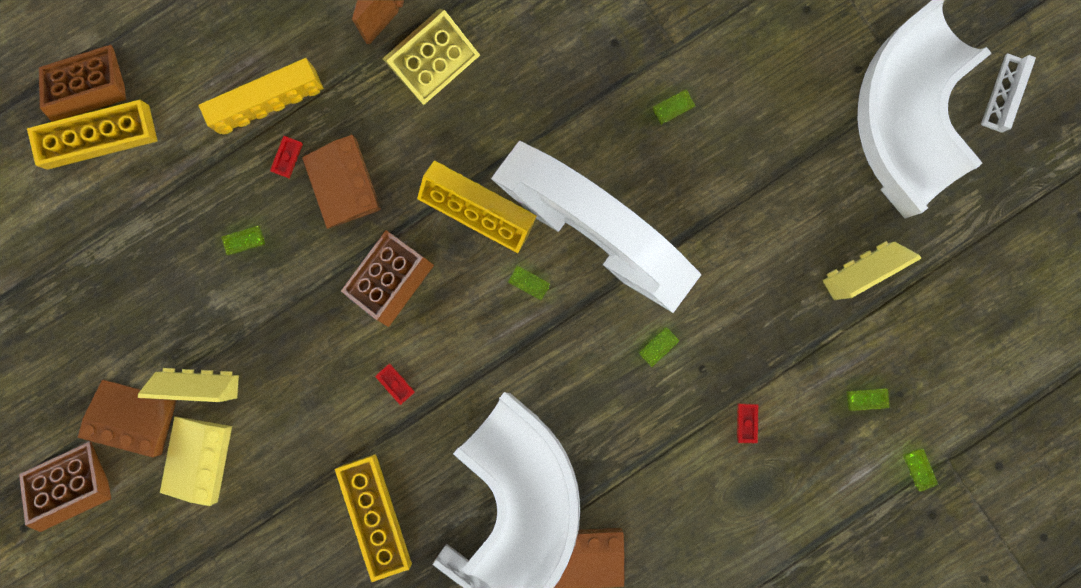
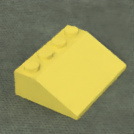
M438 9L389 52L383 60L424 105L477 59L480 54L447 12L443 9Z
M885 241L876 246V251L871 253L869 250L861 254L860 260L856 262L851 260L843 265L844 269L840 271L835 269L826 274L828 278L824 279L823 282L834 300L853 298L920 260V255L897 242L887 243Z
M163 368L162 372H155L138 393V398L208 402L237 399L239 375H232L231 371H220V374H213V370H201V373H194V369H182V372H175V368Z
M175 416L160 493L201 505L211 506L217 503L232 426Z

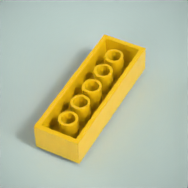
M304 58L201 103L199 108L208 127L219 134H228L235 127L246 126L250 124L251 120L256 118L262 119L268 115L267 113L280 111L285 108V105L290 103H299L303 100L302 98L308 95H317L324 88L315 68L307 58Z
M141 100L27 128L35 165L47 170L158 141L150 107Z
M436 161L431 164L423 175L417 197L421 202L516 253H519L528 238L537 215L514 204L512 201L499 196L495 192L486 189Z
M376 454L337 467L335 472L371 582L409 570L412 562Z

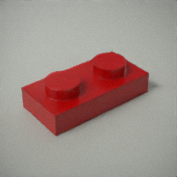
M283 136L270 172L290 179L303 143Z
M391 363L375 376L399 405H402L415 393Z
M758 404L737 405L738 443H758Z

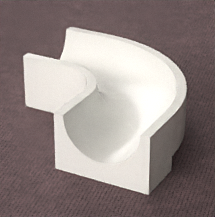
M932 0L883 43L870 62L860 89L858 127L864 153L875 176L883 185V188L880 190L904 218L923 213L928 208L926 205L937 194L982 164L980 159L953 128L948 115V100L955 84L988 57L991 52L987 47L976 49L968 46L951 31L942 11L945 0Z
M521 141L516 144L491 178L522 207L537 215V220L558 232L567 223L584 234L609 254L603 265L621 282L674 313L701 276V273L671 243L629 208L570 167Z
M504 392L485 422L453 453L487 483L497 503V520L491 535L464 566L462 571L467 575L478 577L492 588H554L570 560L579 530L580 498L576 477L565 450L551 430L511 393Z

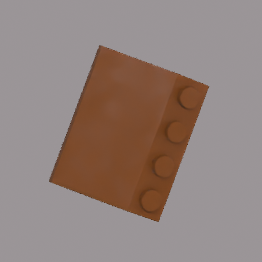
M357 0L352 20L366 44H371L398 14L399 7L402 8L404 0Z
M112 45L39 67L40 109L52 122L126 100L125 85Z
M353 135L333 141L302 157L327 229L381 210L357 139Z
M386 230L341 292L374 319L389 327L434 265Z
M102 380L83 417L78 438L149 457L162 455L177 400L138 398V393L141 389Z
M87 442L19 474L25 526L39 532L111 499L109 482L91 442Z
M622 528L578 530L570 560L554 588L624 587V536Z

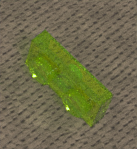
M686 89L655 105L652 109L662 125L694 108L695 104Z
M260 226L221 237L226 255L228 256L265 245Z
M519 266L515 268L508 283L541 301L550 286V283Z
M665 327L638 354L653 367L679 340Z
M888 388L847 391L849 411L890 408Z
M918 448L903 455L918 491L922 492L938 485L923 448Z

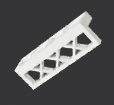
M1011 54L1005 55L981 123L982 126L999 132L1011 129L1036 57L1028 55L1022 59ZM1009 61L1018 64L1016 71L1012 73L1008 67ZM1008 77L1011 86L1005 90L1002 80ZM1002 95L1005 103L1004 106L999 108L995 100L997 96ZM996 112L999 119L997 125L988 122L990 115Z
M448 544L445 545L433 563L435 567L463 588H492L478 577L467 575L463 572L462 569L469 560Z

